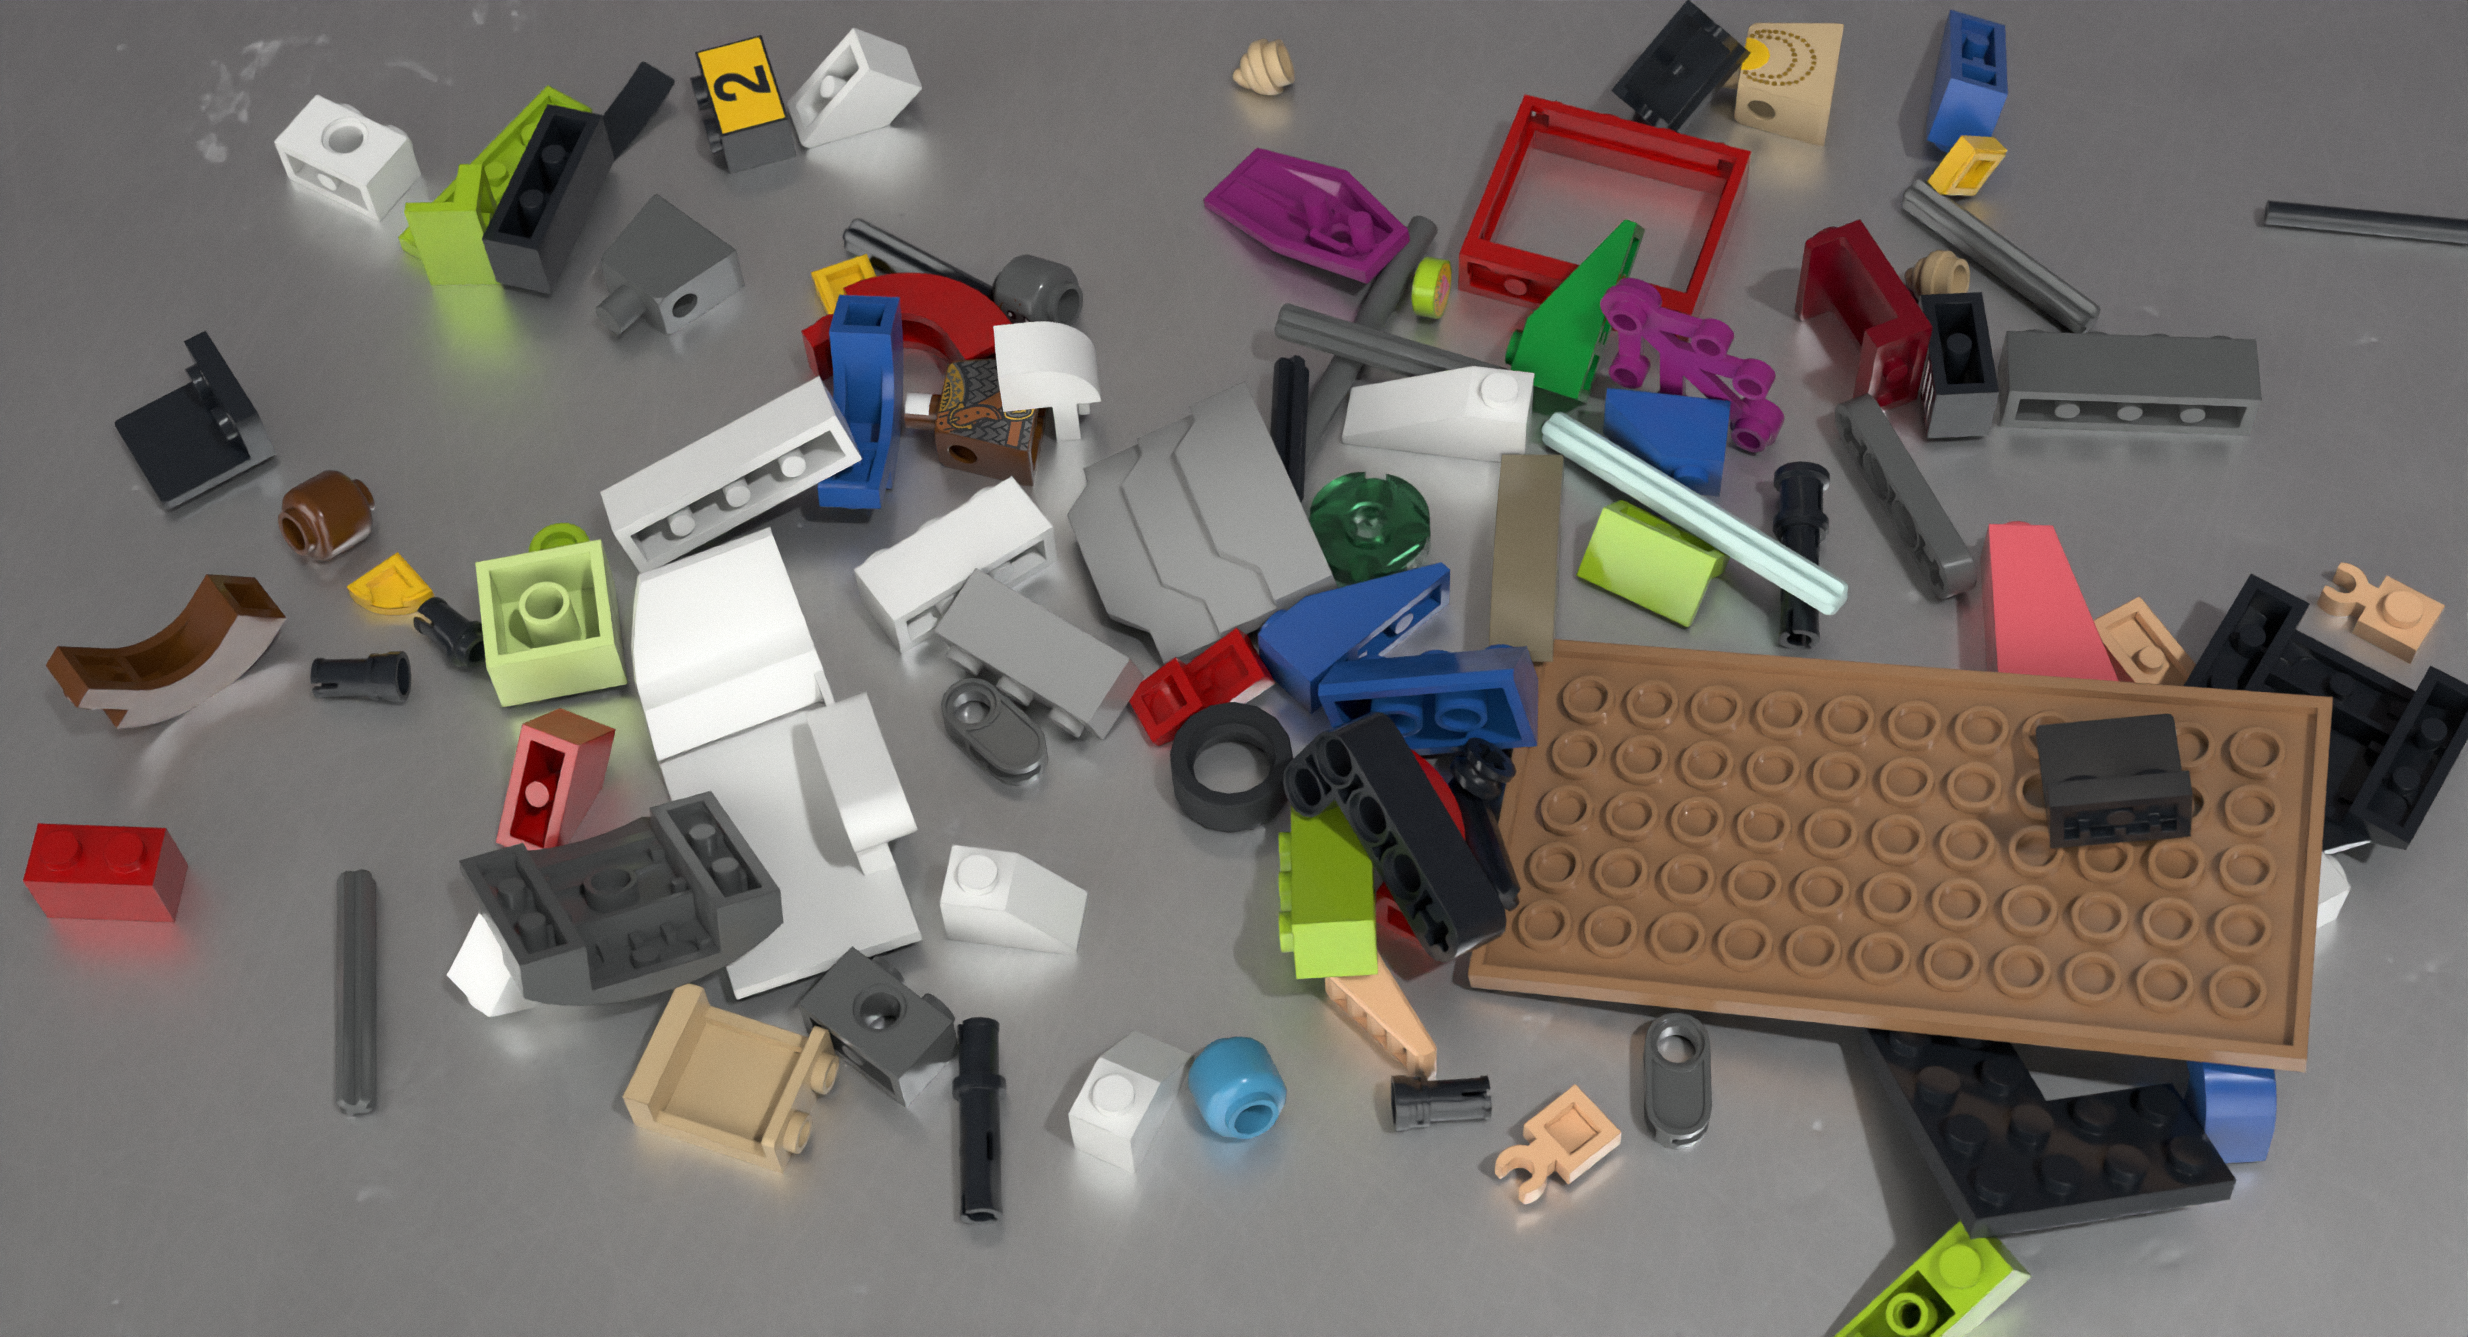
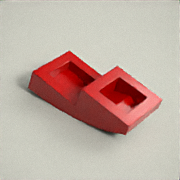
M1236 627L1188 664L1174 657L1140 682L1129 702L1152 743L1160 746L1174 741L1176 732L1195 713L1210 705L1230 702L1246 704L1274 685L1275 681L1248 635Z

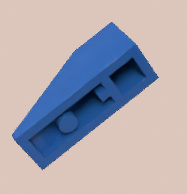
M1951 9L1946 19L1927 113V141L1934 142L1940 150L1949 153L1961 135L1991 137L2008 96L2005 25Z
M1440 562L1305 596L1289 610L1281 609L1267 619L1258 633L1259 656L1273 680L1310 714H1313L1322 706L1318 697V685L1336 662L1357 661L1369 655L1384 657L1449 604L1450 569Z

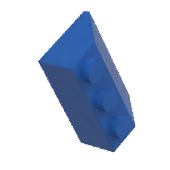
M1497 644L1488 646L1484 650L1451 653L1444 650H1430L1421 655L1392 658L1369 655L1357 661L1336 662L1318 685V697L1332 728L1373 711L1382 712L1394 722L1409 748L1419 755L1464 752L1463 747L1469 738L1473 737L1484 739L1499 749L1534 747L1538 744V677L1527 646L1512 647L1510 645Z

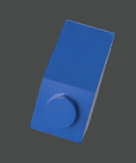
M1607 388L1603 434L1611 442L1696 493L1720 497L1731 401Z

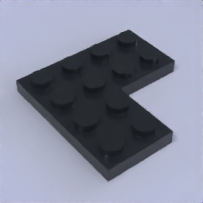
M1863 1027L1859 1043L1860 1047L1971 1240L2221 1202L2231 1198L2236 1178L2173 1083L2046 1100L2011 1042Z

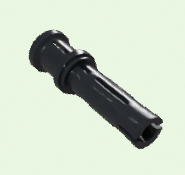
M1797 461L1780 466L1774 472V487L1780 492L1779 513L1773 518V533L1781 544L1819 566L1820 543L1829 533V518L1823 513V493L1829 488L1830 473L1823 466L1812 462ZM1780 587V644L1791 649H1807L1806 635H1808V644L1811 647L1816 646L1820 642L1819 610Z

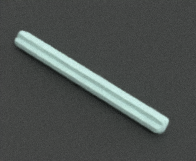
M1555 412L1543 424L1541 431L1544 444L1826 615H1834L1847 601L1848 585L1845 581L1565 413Z

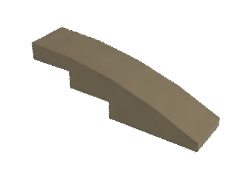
M1502 454L1494 539L1488 646L1497 644L1510 645L1512 647L1527 646L1532 662H1553L1559 594L1564 455Z

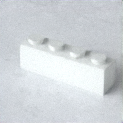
M818 376L600 493L613 534L640 574L663 566L861 461L862 457L846 419L822 379Z

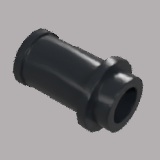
M440 597L430 598L418 608L417 611L432 622L429 624L421 617L414 616L413 623L415 629L446 650L447 658L452 664L458 667L467 666L475 668L486 661L482 622H470Z

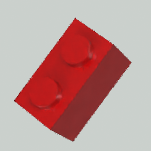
M38 823L23 882L47 918L175 923L188 864L167 828Z

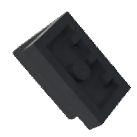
M206 330L184 341L194 365L185 369L190 383L115 421L117 431L165 509H172L276 455V451L257 410Z
M2171 714L2047 724L2036 728V742L2050 849L2191 837L2193 793L2189 770L2182 771L2175 722Z

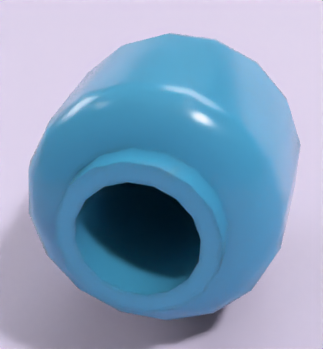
M1234 1036L1213 1041L1196 1057L1188 1072V1088L1205 1122L1213 1132L1224 1137L1249 1139L1267 1132L1275 1124L1286 1103L1287 1088L1270 1054L1262 1043L1250 1037Z

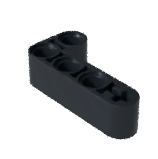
M1373 711L1318 734L1288 763L1283 774V785L1289 803L1302 816L1310 818L1338 806L1340 807L1421 946L1429 956L1436 961L1446 963L1503 935L1507 920L1505 909L1499 896L1390 717L1382 712Z

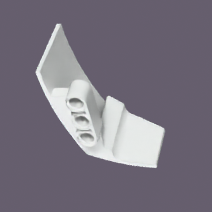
M771 528L760 530L639 574L634 596L631 639L634 679L646 717L650 739L671 800L675 801L712 791L781 891L784 923L749 952L726 965L737 1000L830 970L852 946L866 957H871L923 940L888 842L918 831L866 691L839 701L834 699Z

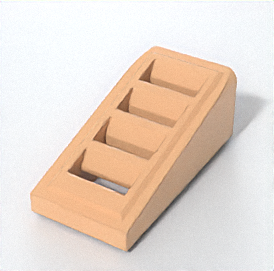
M1378 952V974L1325 977V991L1330 996V999L1415 1077L1426 1076L1428 1081L1436 1079L1437 1047Z

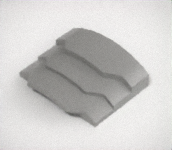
M1246 381L1190 405L1191 415L1138 438V444L1083 468L1088 485L1067 514L1110 619L1124 625L1151 633L1164 665L1174 657L1185 662L1200 655L1236 627L1245 634L1257 630L1275 612L1281 609L1289 610L1305 596L1338 588Z

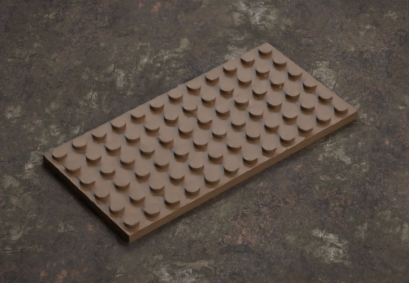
M1555 639L1553 662H1532L1538 677V744L1534 747L1513 748L1511 761L1515 765L1517 772L1513 779L1506 783L1498 821L1499 830L1521 888L1518 893L1520 903L1511 912L1505 909L1507 922L1503 935L1472 951L1467 974L1471 987L2306 1073L2333 697ZM2171 714L2175 722L2182 771L2189 770L2193 793L2191 837L2050 849L2036 742V728L2047 724Z

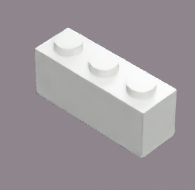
M1011 476L994 487L981 489L967 503L942 518L937 517L925 522L916 533L891 548L881 549L871 554L862 565L854 569L861 603L898 651L903 654L936 634L934 632L935 628L975 568L1013 588L1058 561L1054 529L1052 524Z

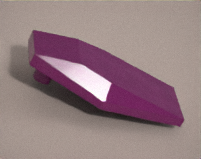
M1258 147L1203 199L1206 208L1272 251L1366 284L1410 242L1408 229L1347 170Z

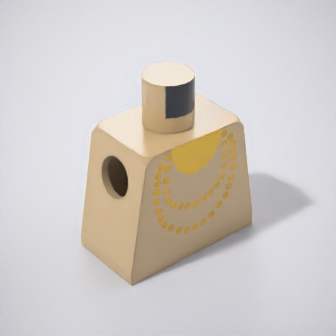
M1754 23L1749 26L1745 48L1751 54L1722 87L1737 90L1734 119L1739 124L1813 145L1824 146L1844 24Z

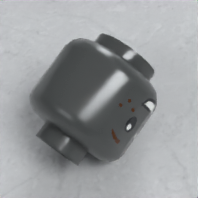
M1029 254L1021 255L1012 259L996 276L993 282V302L1012 324L1044 321L1072 326L1080 316L1083 307L1082 290L1079 287L1076 275L1066 265Z

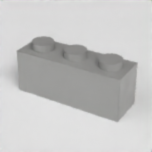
M975 568L934 630L950 647L945 656L951 662L974 676H977L982 668L997 676L1000 680L996 687L1001 692L1025 707H1028L1032 699H1035L1050 708L1051 711L1047 718L1077 738L1080 737L1085 729L1101 740H1104L1140 682L1144 679V675L1130 658Z

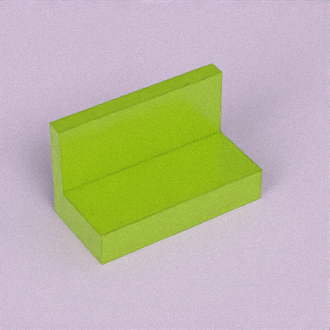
M459 164L453 202L405 203L404 213L431 285L501 284L496 282L482 241V237L497 208L483 164Z
M1620 500L1603 507L1576 576L1677 623L1690 627L1693 624L1710 580L1725 572L1730 556L1684 528Z

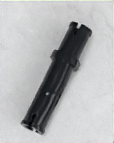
M986 1017L968 1018L963 1021V1024L957 1026L959 1076L955 1077L952 1081V1095L959 1102L960 1220L975 1225L991 1224L996 1222L997 1218L1001 1219L1003 1217L1000 1101L1007 1095L1006 1079L999 1075V1022Z

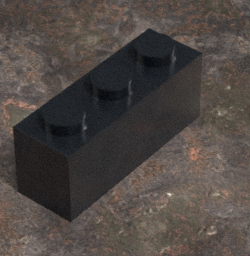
M547 104L482 237L497 283L552 294L615 160L602 115Z

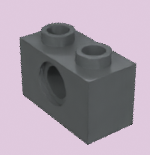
M852 946L798 1003L806 1031L810 1035L814 1026L827 1029L835 1054L907 1108L959 1052L954 1028L955 1017L950 1009L937 997L925 993L921 998L905 986V980L901 973L887 960L880 956H875L873 960H870ZM882 1016L898 1018L894 1024L887 1028L876 1029L870 1027L874 1020Z

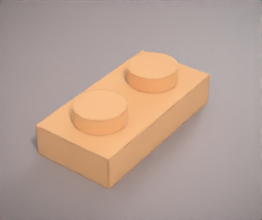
M2140 596L2093 620L2118 680L2121 682L2183 686L2196 665Z

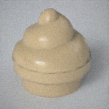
M1262 38L1252 42L1248 47V52L1240 59V67L1232 75L1233 80L1243 88L1253 89L1256 93L1266 96L1282 93L1284 90L1283 86L1292 84L1295 80L1291 57L1280 39L1269 42L1267 39Z
M1936 250L1927 257L1919 259L1913 268L1907 269L1904 277L1907 286L1914 292L1919 301L1920 295L1967 293L1970 283V270L1966 260L1957 258L1953 252Z

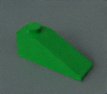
M1625 219L1527 318L1524 330L1516 329L1514 331L1505 356V364L1511 365L1510 370L1534 373L1535 387L1587 404L1612 330V326L1601 310L1600 302L1608 288L1615 286L1619 280L1630 277L1645 233L1643 227L1636 222Z

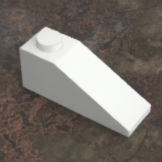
M1470 366L1352 387L1342 435V444L1501 463L1502 454L1526 455L1532 418L1534 373Z

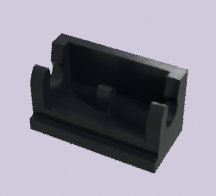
M1687 0L1611 91L1653 127L1668 128L1683 134L1751 53L1694 3Z

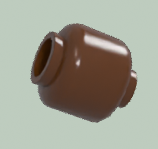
M326 470L292 488L284 495L281 507L282 512L278 515V525L283 538L294 552L301 556L309 555L316 560L328 561L361 543L371 534L373 525L371 512L375 509V503L371 492L362 481L358 479L351 480L350 477L340 471Z

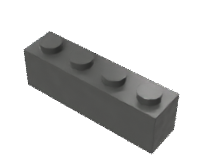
M2037 329L2006 331L1998 364L2001 427L2249 436L2262 401L2256 339H2232L2227 336H2213L2210 338L2171 337L2165 334H2151L2147 336L2112 335L2097 331L2085 334L2054 333Z

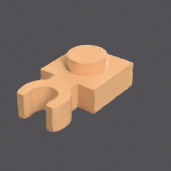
M2343 562L2339 564L2332 582L2344 587L2349 593L2338 592L2326 585L2317 602V605L2330 615L2338 617L2351 615L2358 620L2352 634L2411 664L2438 622L2445 605L2389 576H2386L2380 587L2377 588L2368 583V579L2362 570L2352 564Z
M1575 1084L1524 1124L1523 1137L1530 1145H1514L1505 1149L1496 1160L1495 1174L1501 1179L1515 1168L1528 1170L1532 1174V1178L1524 1182L1519 1188V1200L1523 1204L1534 1202L1543 1194L1547 1184V1176L1556 1171L1570 1184L1618 1146L1622 1132Z

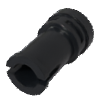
M390 651L384 654L372 653L368 658L357 659L316 658L312 663L310 677L311 684L321 683V686H314L312 689L315 698L325 699L326 697L369 696L373 701L384 699L390 702H405L408 699L412 679L410 661L404 651Z
M1488 1075L1480 1076V1078L1428 1081L1426 1076H1391V1109L1395 1131L1409 1130L1415 1127H1429L1431 1121L1491 1119L1492 1101L1491 1096H1487V1091H1490Z

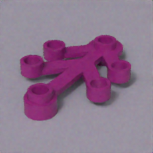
M1623 278L1615 286L1606 290L1600 302L1601 310L1608 319L1609 324L1618 331L1619 351L1609 368V375L1614 382L1628 389H1637L1643 385L1651 368L1649 359L1643 355L1645 338L1660 353V389L1657 393L1687 396V378L1706 398L1731 401L1729 419L1731 420L1730 429L1732 431L1731 438L1737 446L1749 452H1761L1765 447L1774 444L1785 421L1781 409L1773 402L1764 399L1775 380V372L1767 363L1753 358L1741 359L1728 355L1727 352L1734 340V333L1727 324L1717 319L1707 318L1703 320L1661 307L1662 298L1659 292L1652 285L1640 279ZM1674 334L1692 338L1691 343L1679 340ZM1717 375L1733 379L1732 385L1734 389L1744 398L1741 399Z

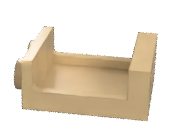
M688 983L674 989L628 1084L623 1099L636 1126L783 1174L792 1153L800 1154L807 1144L813 1124V1117L810 1113L819 1093L826 1095L831 1090L839 1069V1057L835 1054L827 1029L814 1026L809 1037L725 1011L710 1006L703 987Z

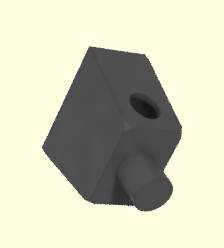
M655 194L603 254L600 264L611 295L595 308V311L601 322L617 335L624 332L639 317L663 334H674L745 286L736 249L664 198Z

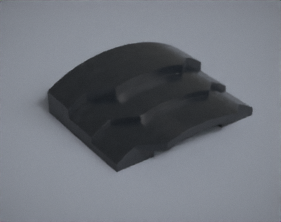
M2251 573L2183 686L2333 697L2322 851L2324 854H2333L2370 842L2407 850L2468 740V684L2431 665L2416 691L2298 631L2297 629L2310 603Z

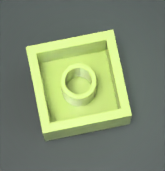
M601 539L475 562L486 668L502 707L628 684L615 580Z

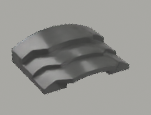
M712 791L650 807V817H640L624 826L583 841L538 850H527L524 843L459 860L460 871L480 904L481 914L502 949L503 962L524 999L545 1004L590 1006L630 1001L659 994L688 984L728 965L749 952L784 923L779 887Z

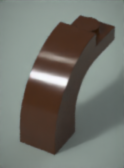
M206 574L182 613L171 624L154 636L137 644L121 648L57 646L45 666L62 687L65 697L76 708L86 710L103 709L117 729L147 726L188 712L233 684L265 652L287 618L255 577Z

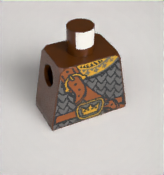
M996 358L956 360L950 363L946 369L941 395L917 392L908 393L904 413L905 427L934 431L938 458L942 465L1002 481L1012 476L1019 485L1034 487L1049 407L1003 412Z

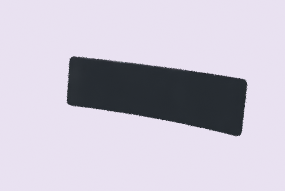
M646 62L639 64L626 86L602 116L615 160L638 136L675 84L673 78Z

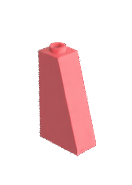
M2023 521L1989 524L1980 556L1987 671L2119 681L2053 525H2031Z

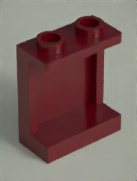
M1861 219L1840 227H1827L1819 231L1805 242L1795 304L1797 316L1801 321L1825 312H1832L1860 353L1852 399L1869 394L1874 397L1883 412L1917 400L1932 325Z

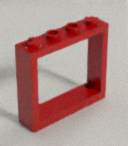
M1524 94L1460 250L1458 290L1536 310L1579 267L1578 264L1496 243L1533 150L1537 149L1721 196L1686 292L1649 283L1661 295V307L1700 318L1747 189L1752 151L1725 145L1722 142H1713L1677 133L1668 128H1657L1629 121L1613 114H1602L1566 105L1557 100L1554 102ZM1674 334L1681 341L1691 342L1692 338Z

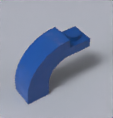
M839 295L829 330L833 365V399L847 421L862 460L818 483L819 506L844 507L848 509H881L885 490L892 489L901 434L904 359L900 297Z

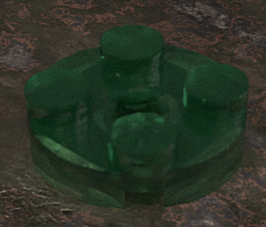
M1366 472L1345 474L1325 485L1314 497L1310 507L1309 523L1336 581L1345 583L1346 586L1419 568L1430 552L1429 507L1422 494L1412 484L1400 477L1386 474V480H1382L1379 478L1366 479ZM1364 522L1371 527L1380 523L1383 527L1380 529L1379 536L1364 538L1358 535L1357 524Z

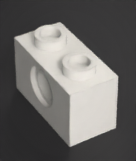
M317 94L274 141L289 179L378 222L387 215L422 175L413 152V143L401 129L393 125L383 126L364 117L356 108L349 104L341 103L338 105Z

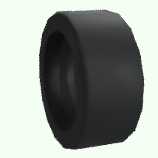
M1230 702L1210 705L1195 713L1176 732L1170 751L1175 798L1188 816L1207 828L1234 832L1258 827L1274 818L1288 801L1284 791L1283 774L1288 763L1293 760L1289 735L1277 718L1253 705ZM1240 741L1253 744L1266 752L1269 756L1271 767L1269 775L1261 784L1248 791L1228 794L1210 790L1198 782L1194 772L1195 760L1204 750L1217 743Z

